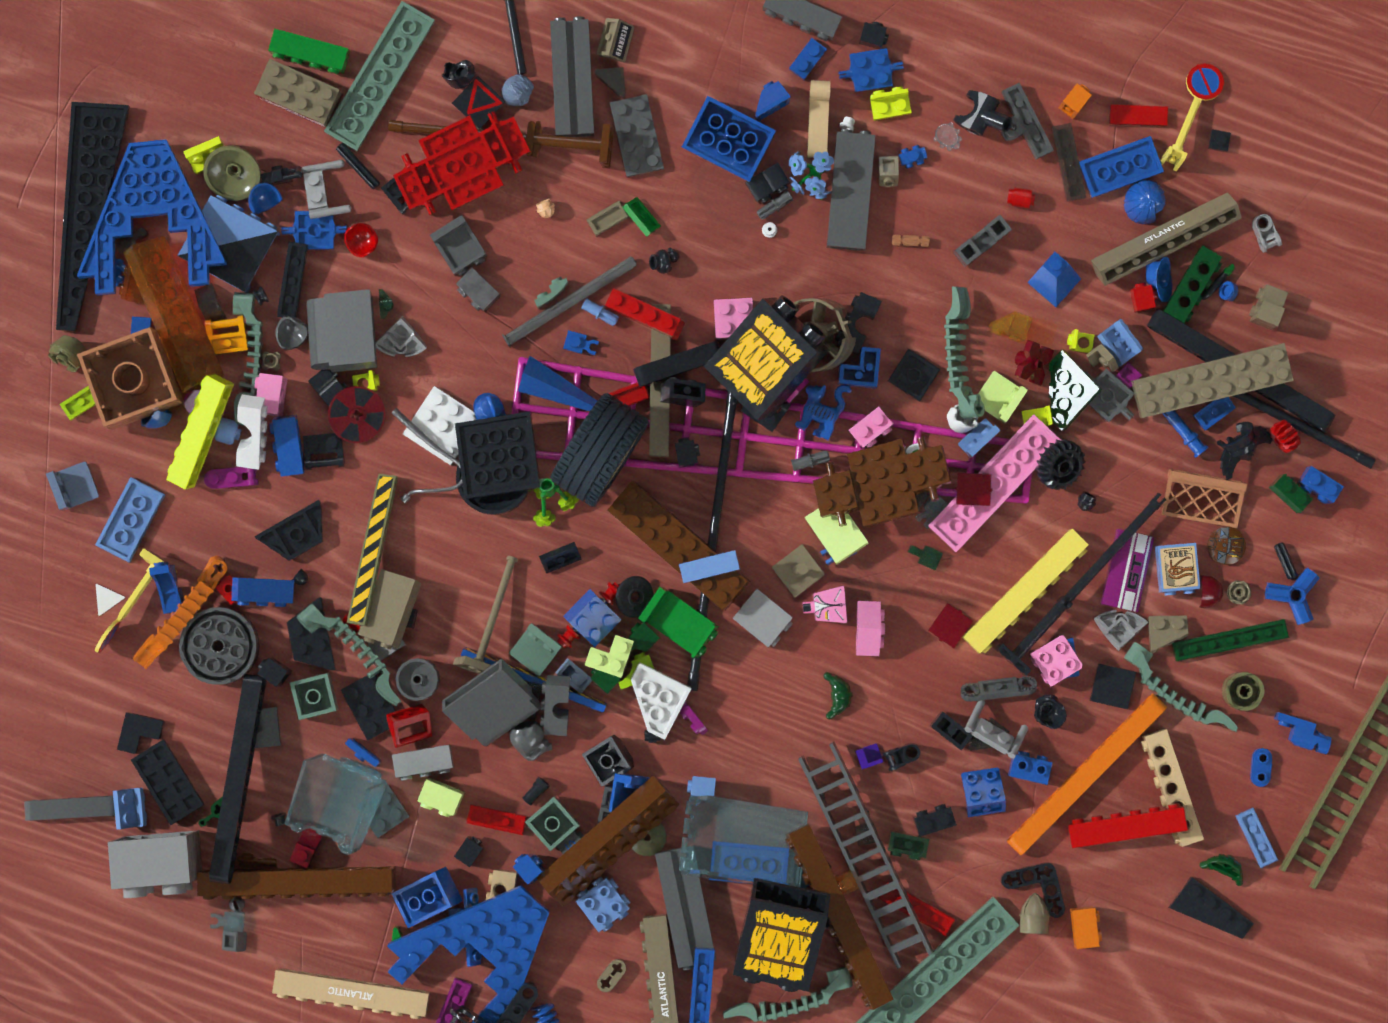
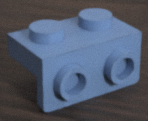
M1119 319L1097 336L1104 347L1114 356L1119 367L1143 350L1140 342L1134 337L1122 319Z

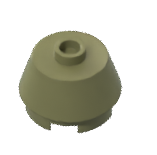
M63 335L50 344L48 357L56 364L60 363L67 366V371L76 372L81 367L77 354L87 350L78 339Z

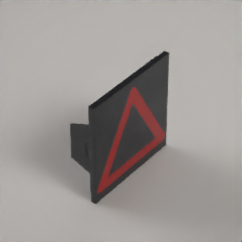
M477 76L452 104L466 117L470 115L475 126L480 129L489 120L487 114L493 111L496 112L506 101Z

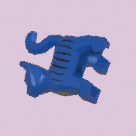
M808 385L806 388L808 400L803 408L801 421H796L795 426L804 431L812 420L820 424L819 428L814 430L813 435L829 441L834 432L835 422L845 407L842 393H851L852 389L848 385L838 386L834 391L837 406L833 408L820 403L821 399L825 396L826 385L822 387Z

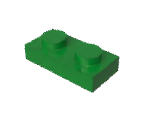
M638 197L622 207L646 237L661 227Z

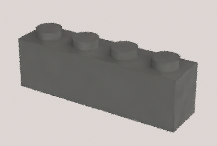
M766 0L763 5L765 15L771 18L783 19L782 22L789 26L797 25L805 33L810 34V32H813L823 41L833 40L842 16L806 0Z

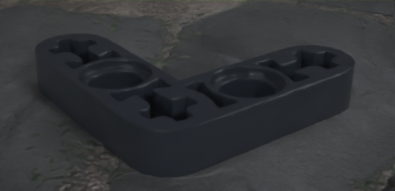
M1044 862L1006 871L1001 875V884L1007 889L1040 883L1049 915L1059 918L1064 914L1065 906L1057 872L1051 863ZM1045 866L1052 869L1048 877L1045 874H1040V879H1037L1035 868H1038L1039 872L1044 871ZM1027 870L1033 872V879L1031 881L1023 879V873ZM1019 872V878L1022 883L1018 884V880L1012 881V885L1004 882L1007 879V875L1014 878L1017 877L1016 873ZM1049 885H1055L1057 888L1056 893L1052 896L1046 893V888ZM1059 897V900L1055 901L1058 907L1061 906V909L1058 910V914H1055L1054 911H1051L1054 907L1053 902L1050 901L1048 903V899Z

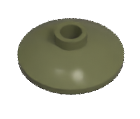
M661 823L647 833L651 836L649 841H645L643 838L632 846V849L637 854L652 856L662 850L666 843V831Z

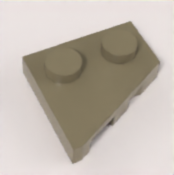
M1149 616L1150 653H1155L1158 649L1164 646L1167 647L1173 644L1174 641L1187 637L1189 634L1187 616Z

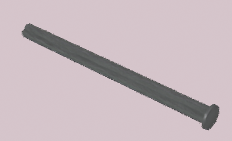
M630 256L505 336L502 334L504 340L511 348V345L636 267V261Z

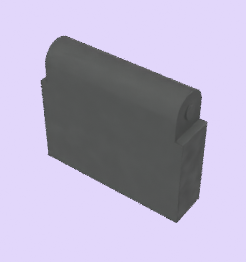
M370 289L324 294V298L310 299L306 302L310 364L312 369H330L331 372L377 368L373 299Z
M502 658L442 700V712L472 740L476 738L485 747L541 709L539 700L532 693V687Z

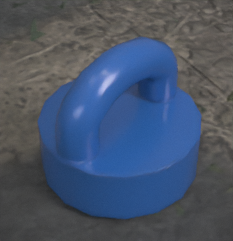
M1230 281L1224 282L1219 288V296L1229 302L1235 300L1238 294V286Z

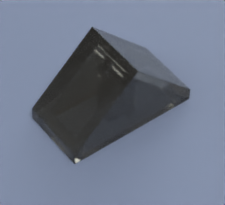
M623 67L595 70V77L620 98H626Z
M213 283L194 290L198 306L206 320L220 321L227 319Z

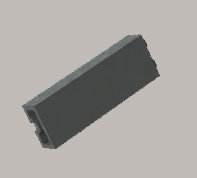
M581 16L574 17L573 21H566V18L563 17L554 18V21H550L556 136H595L589 20Z
M841 129V132L836 134L826 248L865 251L875 135H871L870 131L852 133V130Z
M693 845L655 853L678 968H683V970L694 968L695 947L714 948Z

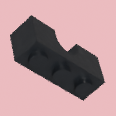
M863 292L859 296H854L851 306H854L851 313L847 312L845 317L846 321H851L848 324V328L852 338L856 337L855 346L852 351L856 355H858L866 336L857 331L855 323L862 317L874 320L882 302ZM839 330L835 339L838 341V347H841L842 339L845 338L842 330Z

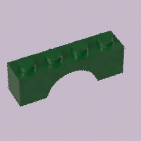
M644 622L641 625L637 623L630 630L632 634L628 638L634 641L631 650L639 649L646 652L660 639ZM597 669L591 671V674H593L591 679L607 694L621 680L620 677Z

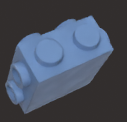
M599 877L592 883L594 887L590 890L581 891L577 895L576 903L598 932L601 930L606 932L613 926L612 922L617 918L622 920L629 914L627 912L630 909L628 904L631 902L624 893L620 895L617 891L619 886L613 878L609 880L608 877L604 879Z

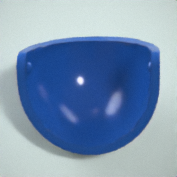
M259 183L252 188L249 194V208L254 215L260 214L282 201V196L273 185Z
M169 409L154 411L151 416L141 419V426L146 428L166 426L172 418V412Z

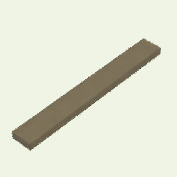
M652 304V306L671 314V304ZM651 329V362L670 356V337ZM668 378L650 384L649 456L669 457V403L660 402L661 383L668 380Z

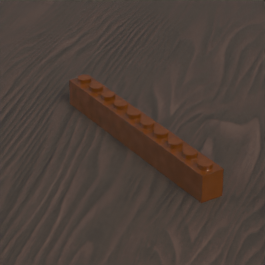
M805 824L785 834L787 837L785 842L790 850L793 849L795 854L793 857L794 861L804 872L802 877L806 885L809 884L813 891L830 894L827 918L829 926L827 929L831 937H835L838 943L836 948L839 954H843L846 959L844 964L848 972H852L855 978L853 983L856 989L861 990L863 995L861 1000L864 1006L875 1010L894 1000L810 825Z

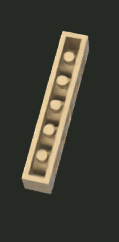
M1167 729L1142 736V748L1144 752H1148L1150 759H1147L1150 770H1154L1156 776L1153 778L1157 789L1160 788L1162 796H1159L1162 806L1168 808L1169 804L1180 801L1182 806L1185 807L1188 830L1172 833L1175 844L1178 843L1179 846L1184 847L1204 840ZM1158 746L1163 748V754L1160 757H1156L1154 754V750ZM1167 764L1170 769L1169 773L1162 775L1160 769L1163 765ZM1170 783H1174L1176 789L1173 793L1169 794L1167 786Z

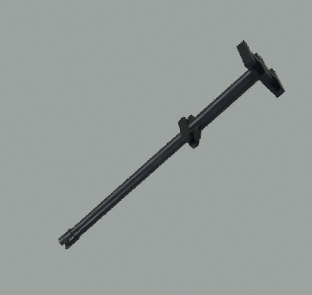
M1157 493L1151 499L1144 510L1067 594L1061 596L1056 601L1057 603L1013 651L1009 650L1002 643H999L994 648L1011 665H1014L1022 675L1027 676L1031 669L1020 659L1064 611L1073 605L1072 601L1148 518L1166 501L1165 497L1159 502L1156 501L1161 496L1160 493Z

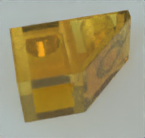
M1015 311L991 322L988 328L995 335L1002 336V334L1009 336L1010 340L1019 343L1020 340L1024 341L1026 339L1033 318Z

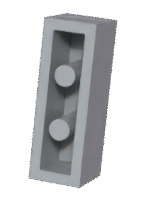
M450 744L392 755L395 777H400L401 780L412 779V775L420 774V777L430 776L432 771H439V774L448 773L450 768L454 767Z

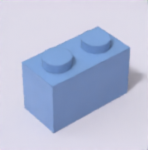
M693 776L692 780H688L687 793H691V798L713 800L716 778Z

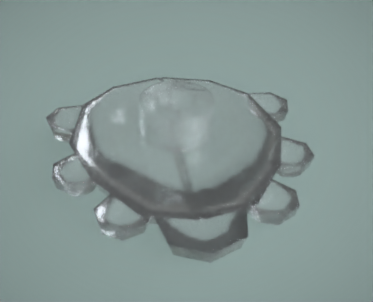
M952 122L940 125L935 131V137L933 138L935 142L938 141L941 148L946 146L948 151H951L952 147L959 149V142L962 141V138L958 136L960 130L955 129Z

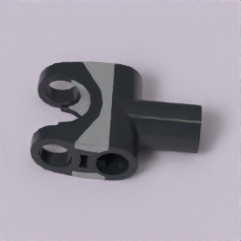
M969 90L966 94L967 98L974 101V108L971 113L964 116L955 115L953 119L957 125L978 136H983L987 126L1005 133L1012 124L1010 116L996 111L1000 101L990 95Z

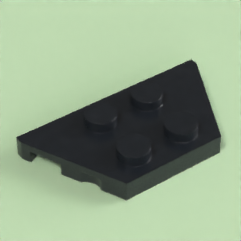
M315 501L259 533L255 538L288 561H291L323 542L321 501Z
M320 597L311 604L325 617L322 597ZM299 612L287 622L294 660L329 670H336L328 630L319 627L311 634L297 619V616L301 613Z

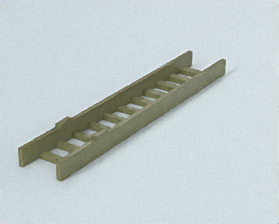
M1388 675L1279 867V870L1285 872L1292 858L1317 871L1309 885L1313 889H1316L1332 858L1337 853L1346 833L1388 760V746L1385 749L1362 736L1366 727L1369 726L1388 737V728L1371 719L1376 709L1388 715V706L1381 702L1385 693H1388ZM1358 742L1382 756L1377 766L1352 753ZM1349 758L1373 771L1367 783L1342 770ZM1339 775L1364 788L1357 800L1333 787ZM1330 791L1354 804L1348 817L1324 804ZM1321 808L1345 821L1339 833L1314 820ZM1312 825L1336 838L1329 850L1306 838ZM1302 841L1326 854L1320 867L1295 854Z

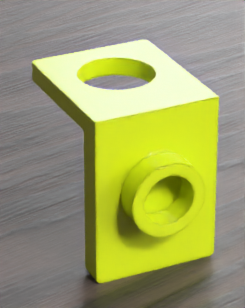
M1077 329L1068 334L1067 345H1070V351L1089 353L1093 349L1095 335L1080 333ZM1085 337L1089 340L1087 348H1081L1078 345L1080 338Z
M373 370L368 371L369 373L352 376L353 386H358V380L365 378L369 383L367 388L374 392L378 391L377 386H380L378 374L375 375Z
M1050 405L1022 411L1024 424L1033 414L1046 426L1053 424Z

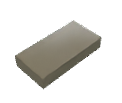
M620 201L586 219L596 237L629 218L626 211L622 208L623 206Z

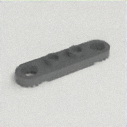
M1023 676L1022 678L1011 677L978 681V683L969 682V684L965 683V685H962L961 698L972 702L1030 695L1036 692L1037 681L1034 677ZM1024 684H1031V686H1029V687H1027V688H1026V686L1024 687L1023 685H1024ZM971 690L974 691V693H972V695L970 693L969 695V693H966V691Z

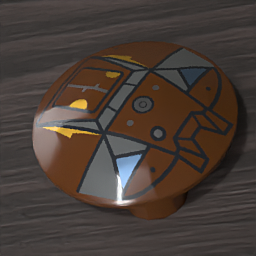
M1221 527L1212 532L1208 539L1207 547L1209 555L1214 561L1219 564L1230 565L1238 562L1243 557L1246 550V542L1243 535L1237 529Z

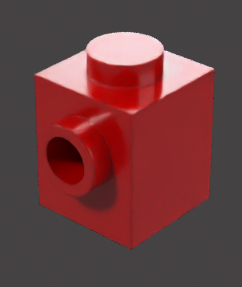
M1146 283L1135 284V288L1130 290L1134 313L1156 308L1155 300H1157V293L1155 289H1152V285L1146 286Z
M224 575L218 582L219 585L216 589L230 605H235L238 601H231L232 578L235 577L233 575L228 577Z

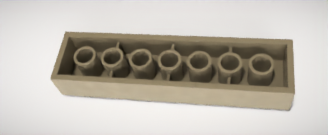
M1285 343L1132 380L1131 383L1140 418H1145L1294 381Z

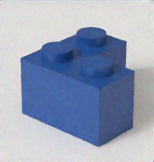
M861 347L859 366L840 364L838 385L876 389L881 349Z

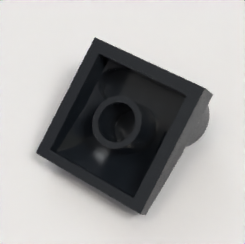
M616 735L610 736L582 754L601 787L613 781L615 773L624 774L634 768L632 756L622 740Z

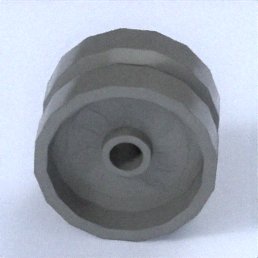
M422 658L410 659L403 663L398 669L395 678L399 692L407 699L414 701L424 700L432 696L440 683V675L436 666L429 660ZM415 676H419L421 678V681L419 683H416V680L414 679Z

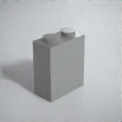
M758 589L753 592L733 617L737 623L767 647L770 645L774 647L781 639L778 635L782 630L786 632L793 624L791 622L792 617Z

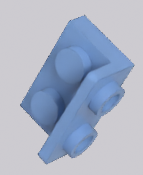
M983 419L976 428L958 443V446L971 458L1001 430L996 425L993 426L987 419Z
M143 788L113 791L116 829L146 826L147 814L145 812Z

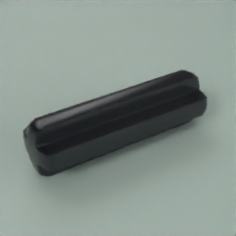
M1285 543L1276 544L1274 548L1287 578L1293 579L1297 577V571Z

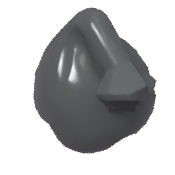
M537 721L521 722L510 730V741L513 747L528 761H535L544 752L553 750L552 743H549L547 739H543V728L540 727Z

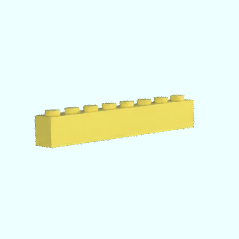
M1070 529L962 638L978 654L982 651L986 653L993 646L991 642L995 638L999 640L1006 633L1004 629L1009 624L1013 626L1020 619L1018 615L1022 611L1026 613L1033 606L1031 602L1036 597L1040 599L1047 592L1045 588L1049 584L1053 586L1060 579L1058 575L1063 570L1067 572L1074 565L1072 561L1076 557L1080 559L1088 551L1086 549L1088 544L1073 529Z

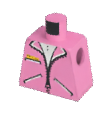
M844 586L814 593V601L802 602L803 614L815 613L816 621L847 623Z

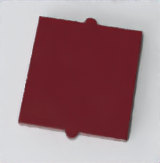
M957 473V487H955L957 491L956 505L990 506L991 492L993 491L991 488V474Z
M947 603L928 631L938 637L939 641H944L954 649L973 621L962 614L961 610L958 611Z

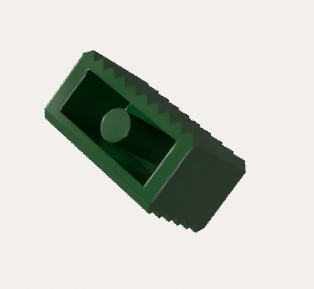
M1287 474L1279 475L1268 487L1296 513H1301L1313 500V497L1307 495L1304 489L1301 490V487H1298V484L1293 482V479H1290V476H1287Z

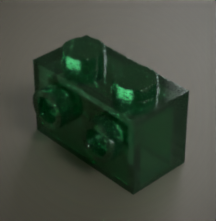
M890 830L886 849L890 851V855L901 857L902 854L909 855L910 859L920 860L921 858H926L930 839Z

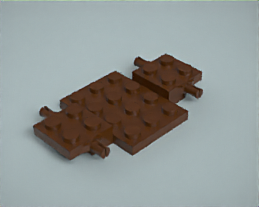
M921 437V439L917 438L919 450L907 454L904 440L898 439L848 453L851 471L835 473L833 462L826 463L828 475L813 480L820 516L822 518L837 516L839 527H843V525H847L845 514L860 510L863 527L867 528L920 513L917 494L929 491L931 502H935V500H939L937 489L942 485L951 483L943 446L927 447L925 437Z

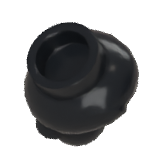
M671 247L667 251L663 249L658 250L656 254H652L649 258L650 268L657 270L661 274L669 273L672 270L671 263L679 260V253L676 250H672Z

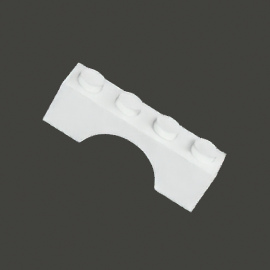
M241 395L238 404L237 421L245 425L250 430L252 436L240 440L236 454V466L259 470L261 462H265L266 451H263V448H265L267 437L264 436L267 429V421H264V418H266L268 406H265V398Z

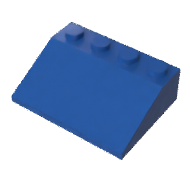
M707 96L682 148L750 182L769 148L776 130Z

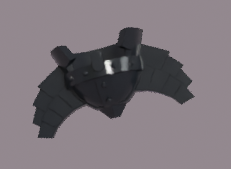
M1241 422L1236 424V430L1241 432L1240 435L1234 438L1227 437V444L1222 440L1217 441V444L1224 449L1220 458V469H1222L1223 476H1226V480L1232 478L1234 468L1240 460H1251L1257 445L1262 443L1271 444L1273 439L1270 437V433L1266 431L1267 429L1261 428V426H1253L1251 422Z

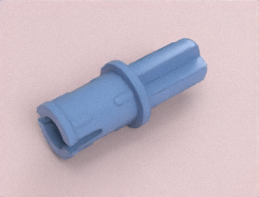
M586 298L581 309L596 316L595 319L599 318L612 326L619 319L617 315L606 310L603 305L599 306Z

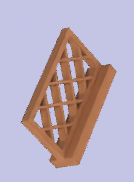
M1169 468L1164 496L1166 501L1163 503L1161 515L1237 528L1247 483ZM1172 482L1180 483L1184 489L1174 495L1171 491ZM1193 486H1199L1203 493L1193 499L1188 490ZM1213 489L1218 490L1222 496L1212 502L1207 493ZM1186 492L1191 501L1181 506L1177 497ZM1231 493H1238V501L1231 505L1226 496ZM1205 495L1210 504L1201 510L1195 501ZM1224 498L1229 507L1219 513L1215 504ZM1175 499L1180 508L1175 512L1166 511L1168 503ZM1192 503L1199 510L1193 516L1188 515L1184 510ZM1210 507H1213L1218 514L1212 519L1206 518L1203 514ZM1232 510L1235 514L1234 522H1226L1222 515Z

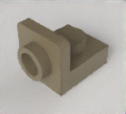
M898 156L879 157V186H898Z
M1102 344L1093 348L1086 355L1092 367L1101 363L1104 368L1109 367L1112 372L1119 368L1114 356Z

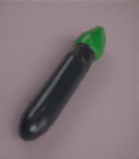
M1234 264L1223 269L1219 277L1203 293L1202 300L1208 299L1225 281L1227 276L1232 274L1235 268Z

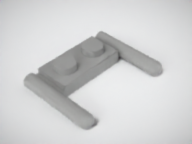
M343 160L302 167L310 219L351 212L350 205L328 208L323 171L344 167Z
M978 701L965 726V731L972 733L974 737L1001 753H1007L1010 758H1015L1028 731V726L1022 725L1014 739L1012 735L985 719H979L985 701Z

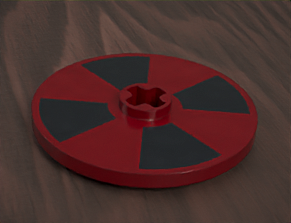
M350 386L338 392L332 399L328 408V421L331 429L339 438L351 443H361L372 439L382 429L385 421V407L381 398L373 390L364 386ZM355 410H358L359 413H362L358 416V419L352 416V414L355 413Z

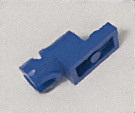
M1276 712L1274 719L1279 721L1278 725L1288 728L1290 724L1292 725L1288 740L1293 745L1312 750L1315 745L1316 752L1325 755L1328 753L1332 738L1317 730L1314 732L1316 728L1315 723Z

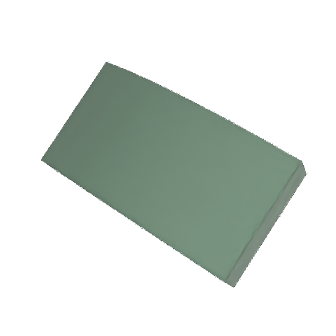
M562 277L552 280V284L549 285L552 293L543 292L537 295L538 299L534 301L538 309L549 304L563 292L568 285L567 278L562 279Z

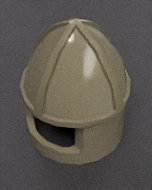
M1033 893L1026 900L1019 914L1020 933L1048 934L1050 917L1048 908L1042 898L1037 893Z

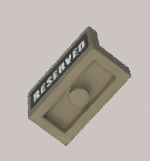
M606 18L596 55L625 62L634 26L620 19Z

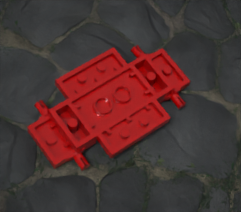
M495 111L488 113L487 115L492 125L478 132L472 117L469 115L418 140L426 158L413 163L409 153L402 155L401 157L406 167L393 175L409 210L425 205L429 215L437 212L432 201L442 194L445 195L451 210H454L504 186L496 168L504 164H511L515 174L523 171L518 160L521 156L531 151L515 117L499 121Z

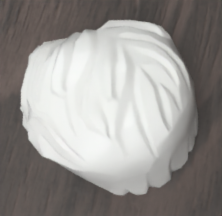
M958 404L950 408L947 414L950 428L957 433H966L979 425L977 423L978 417L963 419L959 414Z

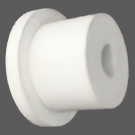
M844 117L843 122L839 126L841 129H849L853 132L855 120L851 117Z
M768 222L763 225L762 233L765 237L772 238L777 233V227L774 223Z

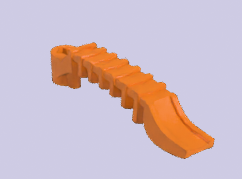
M213 556L209 559L206 567L197 579L198 584L195 587H191V593L184 596L185 600L182 604L179 603L177 605L178 609L175 612H171V618L164 620V626L157 627L156 636L152 634L146 639L134 655V661L147 669L157 656L165 651L169 644L173 643V639L180 634L183 627L187 626V622L194 617L196 611L200 610V606L204 601H207V597L214 592L216 585L226 573L227 565L221 556ZM215 564H217V565L220 564V565H221V568H218V567L214 568V565H215Z

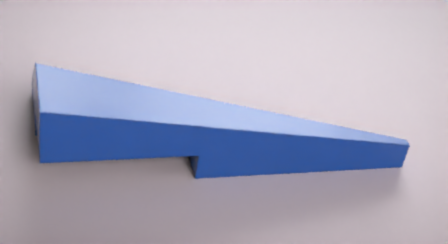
M529 356L518 392L590 412L597 402L596 399L535 358Z

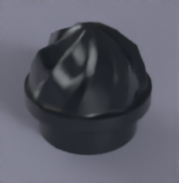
M1083 491L1078 496L1077 505L1082 511H1089L1096 505L1095 501L1097 498Z

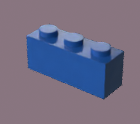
M297 415L274 417L269 425L270 432L275 437V442H272L273 452L277 453L278 460L275 461L276 471L280 472L281 477L304 474L305 465Z
M232 578L231 601H238V605H249V602H256V606H268V602L275 603V607H286V603H293L294 580Z

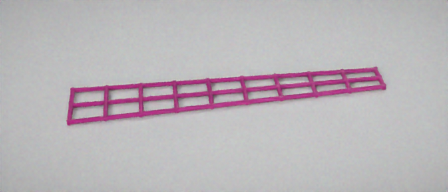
M520 357L518 359L511 414H517L519 411H530L569 417L565 441L566 449L574 436L576 418L585 419L589 412L577 411L578 408L571 406L570 409L520 403L522 393L518 392L528 361V358ZM538 360L551 370L574 373L573 385L579 389L582 375L631 384L637 382L636 377L632 375ZM706 388L705 396L727 399V391ZM790 402L792 405L788 410L800 411L801 421L804 404ZM636 404L629 406L631 410H635ZM686 406L684 424L669 423V430L682 432V438L690 437V433L718 437L723 435V429L692 426L693 407ZM842 411L838 418L853 420L858 423L867 415ZM743 413L741 431H733L732 433L733 439H739L736 469L728 468L727 476L813 484V480L823 478L800 475L801 469L793 470V474L743 470L747 440L796 447L795 459L803 457L804 448L841 453H852L866 448H862L856 440L854 446L805 440L806 429L804 431L798 430L797 439L748 433L750 417ZM889 419L894 423L891 427L914 431L912 444L918 443L917 438L921 439L922 432L961 439L970 433H957L952 429ZM994 436L988 443L1004 446L1010 439ZM536 450L537 458L559 460L563 454ZM977 453L973 457H969L968 461L946 459L948 467L967 469V473H974L975 470L980 471L986 464L976 463ZM629 458L624 464L627 467L717 475L718 467L693 465L679 468L677 463ZM1033 473L1023 481L1022 495H1010L1004 502L1028 503ZM937 489L939 496H957L955 489ZM928 491V492H924V493H921V494H928V495H930V492Z

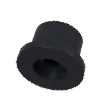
M278 813L271 817V820H274L275 826L287 823L285 819L286 813Z

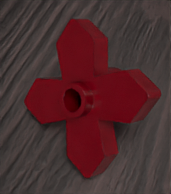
M1027 340L1024 350L1019 351L1015 356V364L1018 365L1015 376L1025 380L1029 378V382L1041 386L1045 377L1043 366L1051 361L1054 350L1045 346L1040 347L1039 343Z

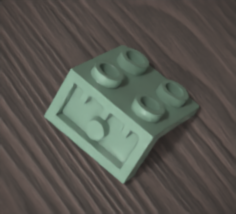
M531 623L509 654L534 674L540 676L562 646Z

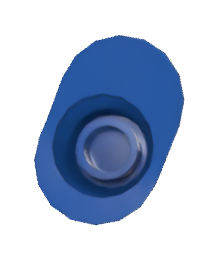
M1163 257L1161 261H1154L1146 265V281L1153 288L1157 289L1158 296L1162 302H1168L1173 289L1171 265L1168 257Z
M483 393L474 401L473 409L476 420L506 415L503 403L494 394Z

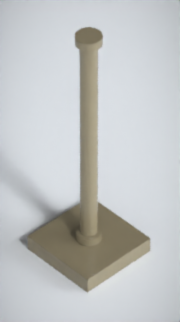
M800 545L771 567L794 598L825 575L803 545Z
M507 556L506 558L507 564L476 658L468 656L455 657L453 665L477 674L492 666L484 663L483 659L514 565L518 562L517 558Z

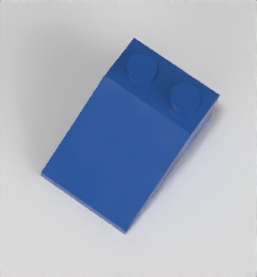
M447 867L439 869L392 893L408 928L463 901Z

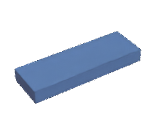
M736 550L679 564L683 583L740 570Z
M1252 807L1235 815L1259 867L1263 868L1278 861L1254 808Z

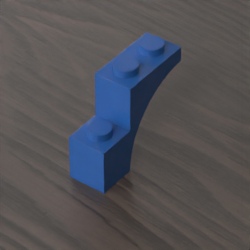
M169 562L154 563V567L149 568V572L156 583L163 614L175 612L178 609L177 605L179 603L182 604L184 601L182 588H178L175 565H169Z

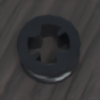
M262 286L259 287V290H253L260 306L265 301L269 302Z

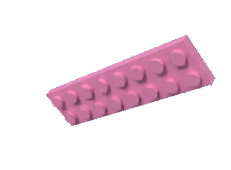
M1033 414L977 473L991 474V488L993 491L991 492L990 506L956 505L955 497L928 527L951 549L957 552L1039 465L1036 460L1041 458L1039 453H1044V447L1048 448L1050 442L1055 444L1056 439H1061Z

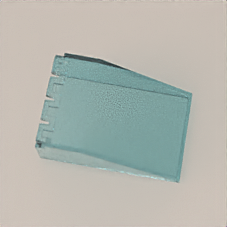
M708 795L689 797V801H686L685 814L690 815V818L684 819L683 834H688V838L682 837L681 853L686 854V857H680L679 870L681 874L753 884L754 878L795 887L801 886L802 868L796 865L793 858L795 854L793 849L790 850L785 842V839H787L785 834L807 824L808 812Z

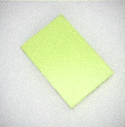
M819 508L805 517L836 565L869 544L849 513L845 514L847 525H843V527H839L837 516L822 518Z

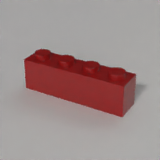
M614 288L605 304L611 311L675 340L678 339L685 325L682 319Z

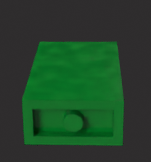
M664 587L658 588L638 618L642 622L650 624L692 654L691 657L693 658L702 657L708 649L706 647L710 640L713 641L718 635V625Z

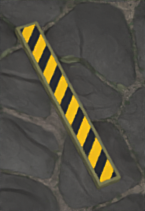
M378 473L347 619L349 624L367 626L398 481V477L394 475Z

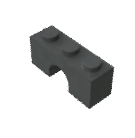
M999 215L976 235L958 247L953 254L964 267H967L1012 229L1003 217Z
M547 675L546 682L542 683V694H545V699H542L541 710H545V713L541 715L540 727H544V735L567 736L569 710L560 709L556 704L568 703L570 676Z

